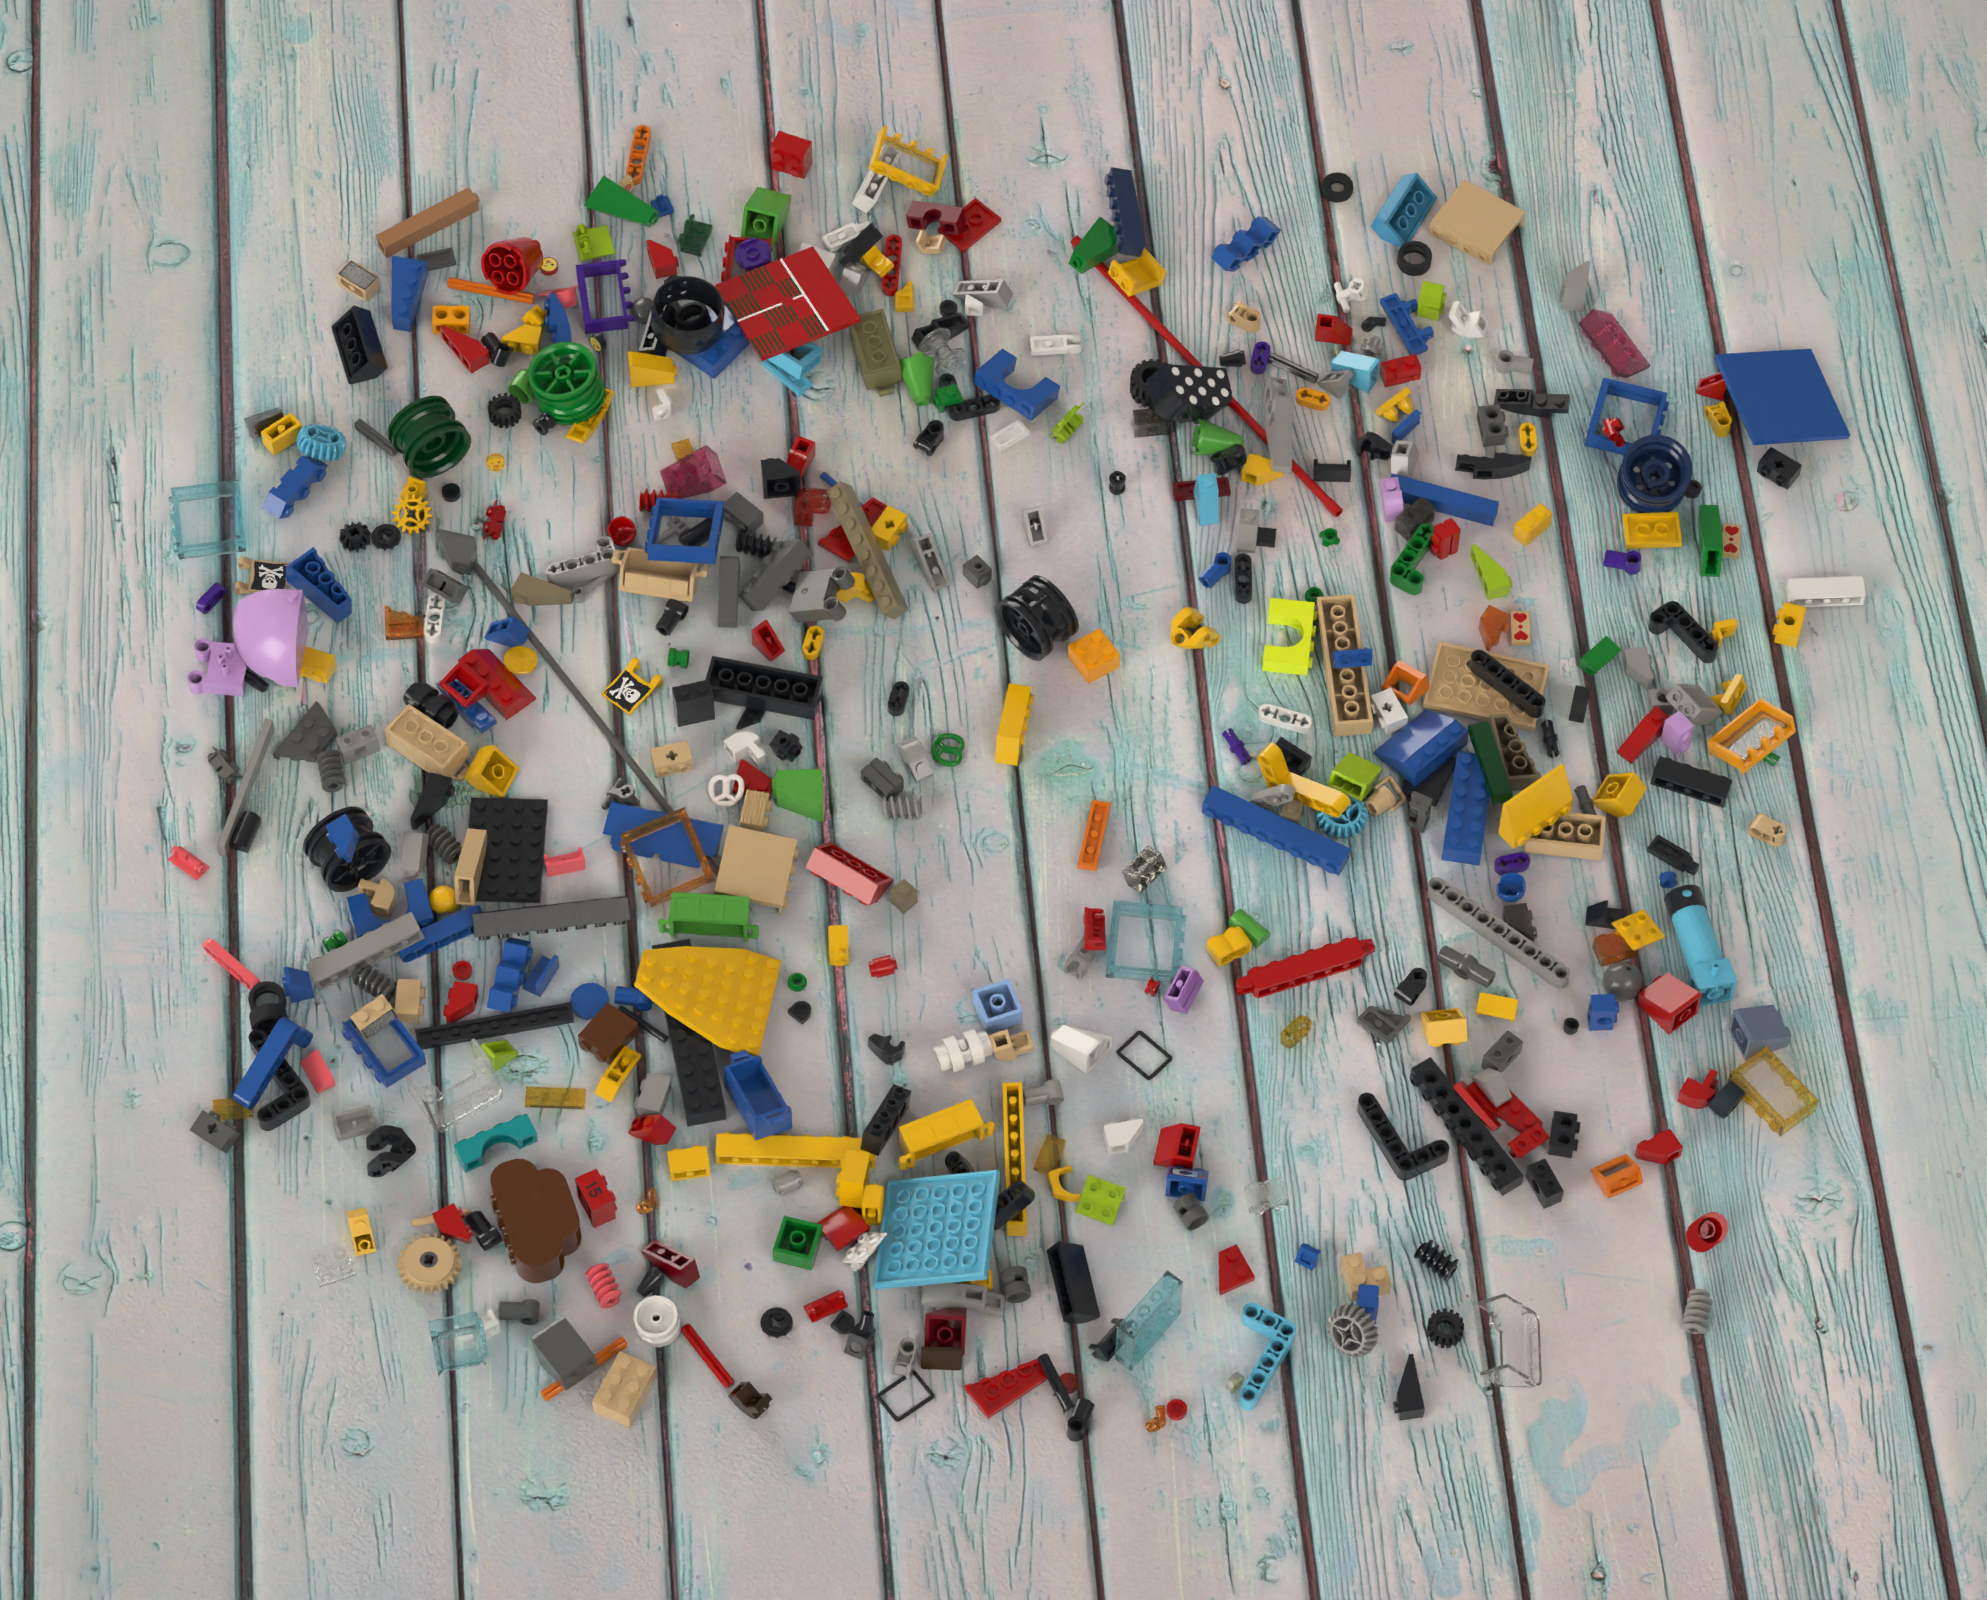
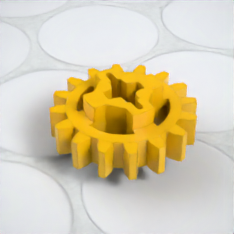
M415 494L412 495L411 499L405 495L404 501L399 498L400 504H394L397 510L392 511V515L396 516V518L392 519L393 522H398L396 527L398 529L403 527L402 533L408 530L409 535H412L413 531H416L419 535L420 529L426 531L425 525H431L428 518H433L428 513L432 511V508L426 507L429 504L428 501L422 502L423 497L421 496L416 499ZM417 503L416 506H409L408 504ZM403 508L404 516L400 519V512ZM407 509H409L413 513L415 512L417 521L410 517ZM423 511H424L425 515H424V519H423V521H422V520H421V513H423ZM409 523H414L417 526L409 527L406 525H408Z

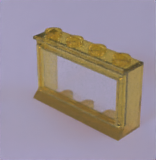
M1766 1045L1760 1052L1735 1070L1730 1071L1728 1082L1733 1081L1745 1091L1744 1102L1750 1104L1755 1109L1756 1114L1768 1123L1770 1129L1773 1132H1777L1780 1137L1816 1111L1819 1100Z

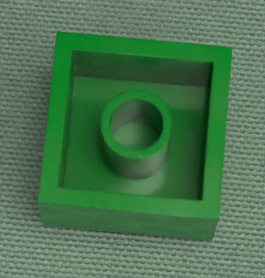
M784 1216L773 1248V1261L812 1271L823 1238V1225Z

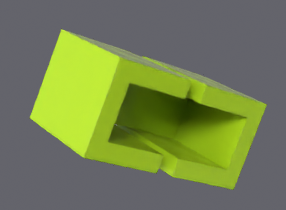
M1423 281L1419 294L1418 317L1438 321L1439 315L1443 314L1447 296V293H1444L1445 285Z

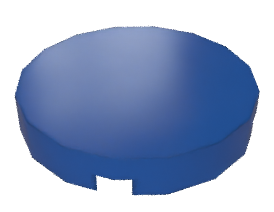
M586 983L578 986L571 994L570 999L572 1011L576 1016L584 1020L594 1018L603 1006L610 1001L605 988L596 983Z

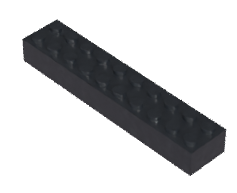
M690 939L652 945L651 947L652 949L692 946ZM664 1011L687 1127L726 1120V1108L712 1042Z

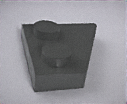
M1369 1006L1357 1018V1023L1388 1045L1411 1021V1016L1409 1014H1405V1016L1393 1014L1394 1011L1381 1010L1378 1007Z

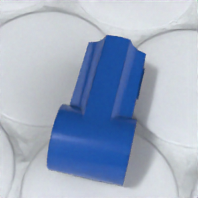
M1220 552L1215 556L1214 561L1199 576V581L1204 587L1212 588L1223 576L1230 573V555L1226 552Z
M617 986L615 989L614 1004L635 1006V1008L641 1011L652 1009L653 1001L638 988Z

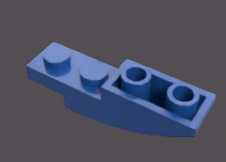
M550 292L548 299H545L544 310H547L544 326H547V333H552L551 342H554V344L572 342L567 314L556 295Z
M458 679L449 683L466 699L473 694ZM440 681L436 683L441 693L454 702V707L457 709L458 714L469 726L475 727L483 733L497 724L496 718L479 702L466 709L439 686Z

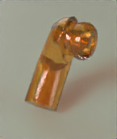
M647 1189V1199L636 1206L639 1214H647L656 1208L657 1189Z
M1159 1405L1155 1407L1156 1416L1145 1424L1148 1432H1156L1165 1426V1406Z

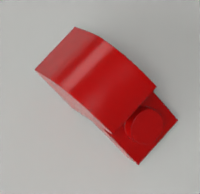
M1710 1069L1703 1083L1688 1077L1679 1092L1677 1102L1694 1109L1709 1106L1716 1095L1715 1088L1718 1084V1080H1716L1718 1072Z

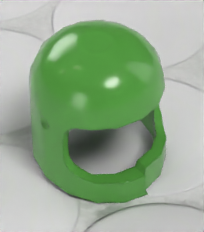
M528 369L518 371L508 386V392L513 397L516 396L518 401L523 404H530L534 399V394L528 380Z

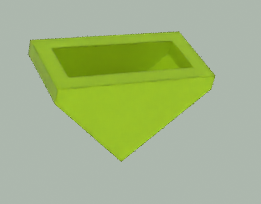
M507 1040L471 1046L495 1072L519 1053Z

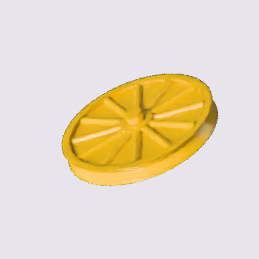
M512 647L504 655L505 667L514 674L524 675L531 673L538 664L536 653L528 647Z

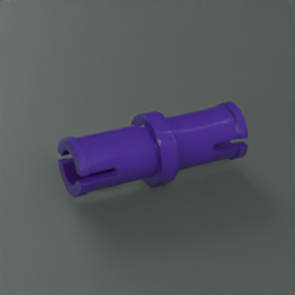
M1232 728L1228 729L1229 733L1225 730L1222 736L1230 745L1231 752L1236 754L1242 765H1246L1245 761L1247 760L1249 763L1252 757L1245 749V744L1242 740L1238 739Z

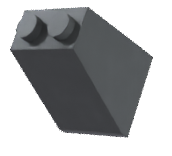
M561 1316L530 1337L540 1364L565 1390L576 1385L599 1368L593 1352L564 1316Z

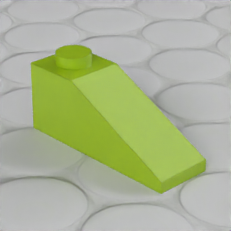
M1476 544L1471 545L1470 556L1487 599L1491 600L1508 596L1510 587H1512L1511 577H1507L1505 570Z

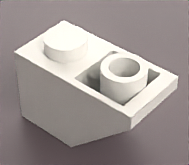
M1132 1118L1125 1122H1111L1104 1125L1103 1135L1108 1155L1129 1151L1143 1131V1118Z

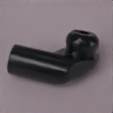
M1368 317L1362 322L1361 328L1364 332H1369L1376 326L1385 327L1386 318Z

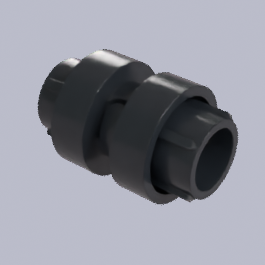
M419 682L413 683L404 694L403 700L406 705L410 704L446 729L451 728L458 718V711L454 707V702L443 694L439 695L438 690L428 683L423 685Z

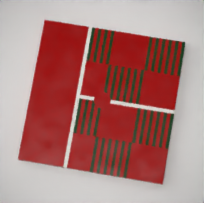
M813 246L715 285L721 294L724 304L761 361L861 322L860 316Z

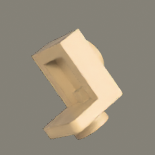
M920 230L916 238V245L922 254L942 253L946 242L944 235L928 236L925 230Z

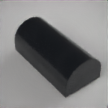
M706 518L680 535L679 541L682 545L700 547L709 541L713 518Z
M251 811L243 812L229 844L231 849L249 852L262 822L259 815Z

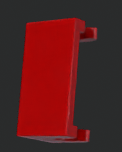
M1084 907V950L1106 951L1105 915H1095L1104 914V910Z

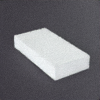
M1018 419L989 437V441L1001 453L1030 435V430Z

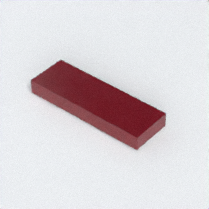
M1228 477L1216 478L1219 490L1218 497L1231 496ZM1196 480L1174 482L1175 501L1194 500L1193 491Z

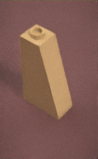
M467 829L454 875L455 904L475 905L487 848V830Z

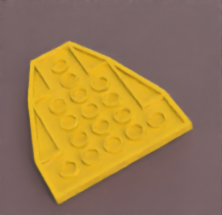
M683 946L644 950L642 953L634 986L666 1013L720 1048L736 1053L746 1050L747 1053L755 1057L760 1054L781 960L738 948Z

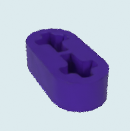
M1258 342L1254 346L1250 362V370L1254 374L1260 375L1266 371L1270 356V345L1268 343ZM1261 349H1264L1263 355H1260ZM1258 361L1261 362L1260 367H1256Z
M218 582L214 583L200 597L196 604V609L203 614H207L224 597L226 587Z
M1524 852L1499 856L1495 859L1494 871L1501 876L1507 873L1524 872L1529 868L1530 857ZM1521 859L1524 864H1521L1518 860ZM1500 863H1503V865L1506 866V868L1500 866Z

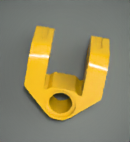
M1191 607L1183 608L1171 622V641L1175 646L1184 649H1203L1205 646L1213 647L1219 643L1222 636L1216 629L1208 626L1199 628L1194 635L1190 631L1185 630L1187 627L1196 628L1204 620V616L1197 609Z

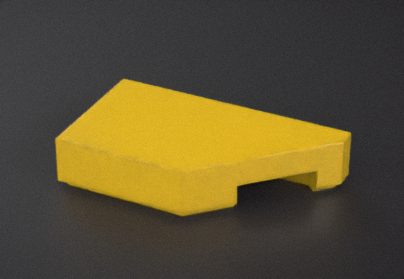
M909 281L902 290L900 289L895 293V312H913L912 281Z

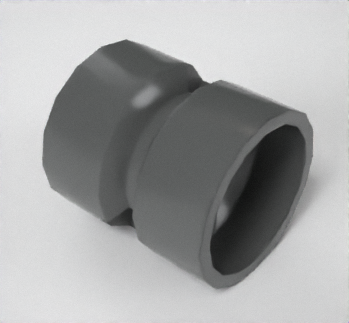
M1192 1192L1181 1196L1173 1204V1208L1178 1216L1182 1217L1181 1221L1187 1230L1191 1231L1201 1227L1209 1219L1207 1211L1203 1206H1200L1201 1202L1196 1194Z
M1013 1266L1001 1272L1007 1302L1021 1303L1031 1298L1032 1294L1030 1285L1027 1283L1029 1279L1025 1267Z

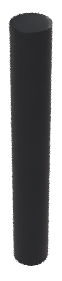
M621 1005L618 1008L638 1022L639 1027L663 1043L668 1040L666 1034Z

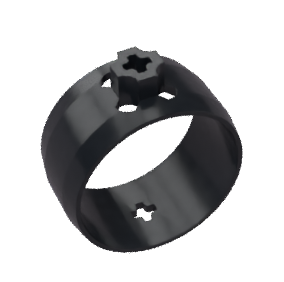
M676 274L670 275L657 290L651 306V326L658 342L668 350L680 354H696L711 348L718 341L724 327L725 308L721 294L715 286L704 279L691 276L681 277ZM693 300L710 307L717 315V319L703 329L684 331L667 325L659 317L658 313L663 307L672 302Z

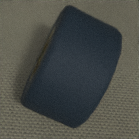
M1729 1081L1712 1099L1709 1108L1720 1118L1724 1119L1741 1102L1745 1096V1091L1733 1081Z

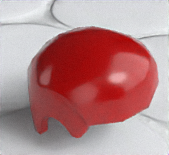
M625 516L616 517L607 528L609 536L616 546H628L635 541L637 529L633 521Z

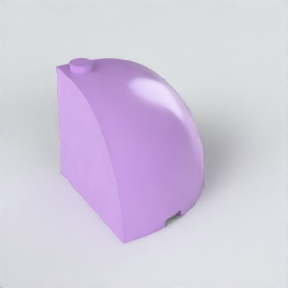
M268 589L246 596L236 605L232 622L233 638L240 657L250 669L261 677L272 679L274 683L298 687L309 629L303 590Z

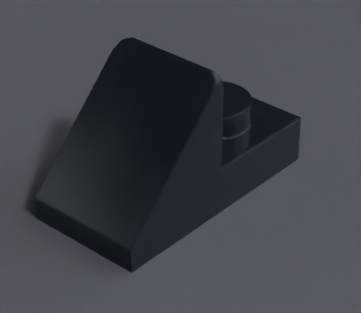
M1608 900L1588 906L1586 909L1585 926L1615 929L1612 922L1624 918L1626 910L1608 908Z

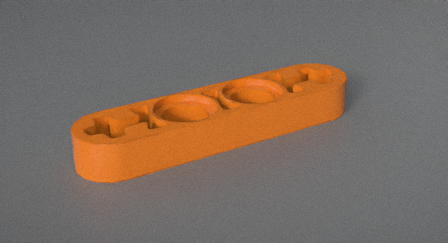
M647 125L637 126L633 136L626 175L628 174L633 177L634 171H636V176L633 178L634 185L641 183L651 140V129ZM642 132H644L643 139H641L640 136ZM639 145H642V146L645 147L643 150H636V149H635V147H637V146H639ZM636 159L642 161L638 165L632 163Z

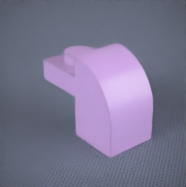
M1398 477L1380 479L1379 484L1385 522L1403 520V498Z

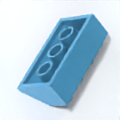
M1417 172L1403 175L1370 227L1380 239L1401 247L1406 242L1411 241L1435 203L1437 196Z

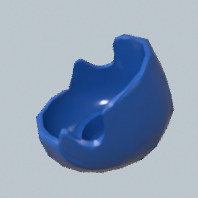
M1518 873L1502 875L1499 884L1496 886L1498 897L1505 902H1517L1522 899L1526 892L1524 877Z

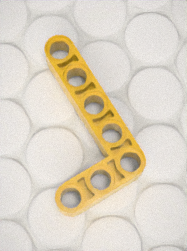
M1269 743L1257 756L1268 788L1281 784L1291 785L1296 790L1293 799L1336 818L1340 817L1351 804V800L1346 794L1289 772L1283 753L1276 744Z

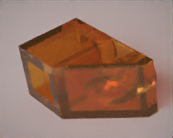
M1488 605L1479 622V631L1487 651H1490L1493 646L1496 647L1498 645L1501 633H1505L1510 625L1508 622L1509 614L1491 605Z

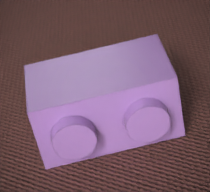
M1679 710L1665 720L1661 741L1675 755L1685 752L1691 746L1694 725Z

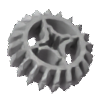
M1341 1305L1327 1319L1329 1322L1326 1325L1329 1329L1327 1335L1331 1336L1329 1342H1334V1348H1339L1340 1354L1345 1353L1347 1357H1364L1378 1343L1379 1335L1376 1333L1378 1327L1374 1326L1376 1320H1371V1313L1366 1314L1365 1308L1360 1309L1359 1305Z

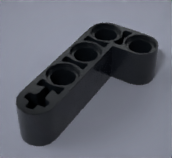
M1669 601L1651 613L1648 629L1652 634H1661L1670 628L1702 662L1712 663L1715 661L1718 644L1678 602Z

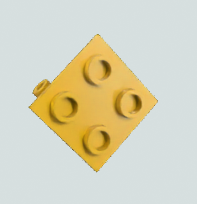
M1644 909L1612 922L1616 929L1613 933L1614 937L1620 940L1624 939L1633 951L1666 937Z

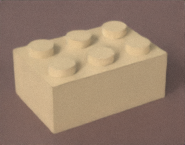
M619 1351L592 1401L593 1412L630 1428L657 1379L656 1366Z

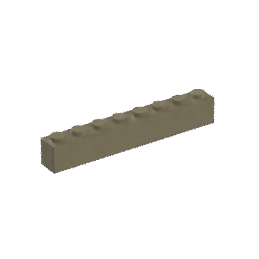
M840 481L826 491L882 614L896 619L908 611L909 608L853 487Z

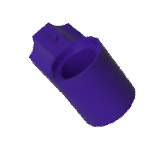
M1606 550L1603 566L1623 569L1626 573L1635 575L1641 569V555L1637 551L1623 553Z

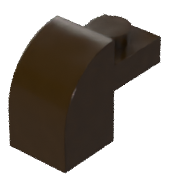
M741 1382L728 1395L731 1401L752 1419H758L769 1408V1403L773 1399L768 1393H759L750 1382Z

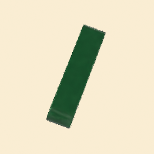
M1488 721L1469 724L1470 740L1492 804L1505 803L1513 797V792Z

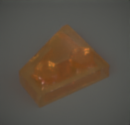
M385 606L386 641L424 638L423 618L415 615L411 616L404 611L399 613L391 610V607Z

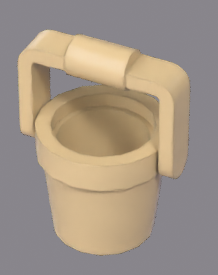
M1386 776L1374 785L1375 790L1365 801V808H1367L1371 815L1377 817L1387 809L1390 812L1395 810L1406 800V797L1397 781L1392 776ZM1388 781L1400 800L1396 802L1392 792L1387 787L1381 785Z

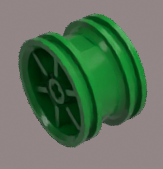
M559 342L549 345L537 353L529 364L528 380L535 394L540 413L546 412L550 414L556 424L573 425L574 423L584 422L594 416L602 407L606 397V389L594 355L584 345L575 342Z

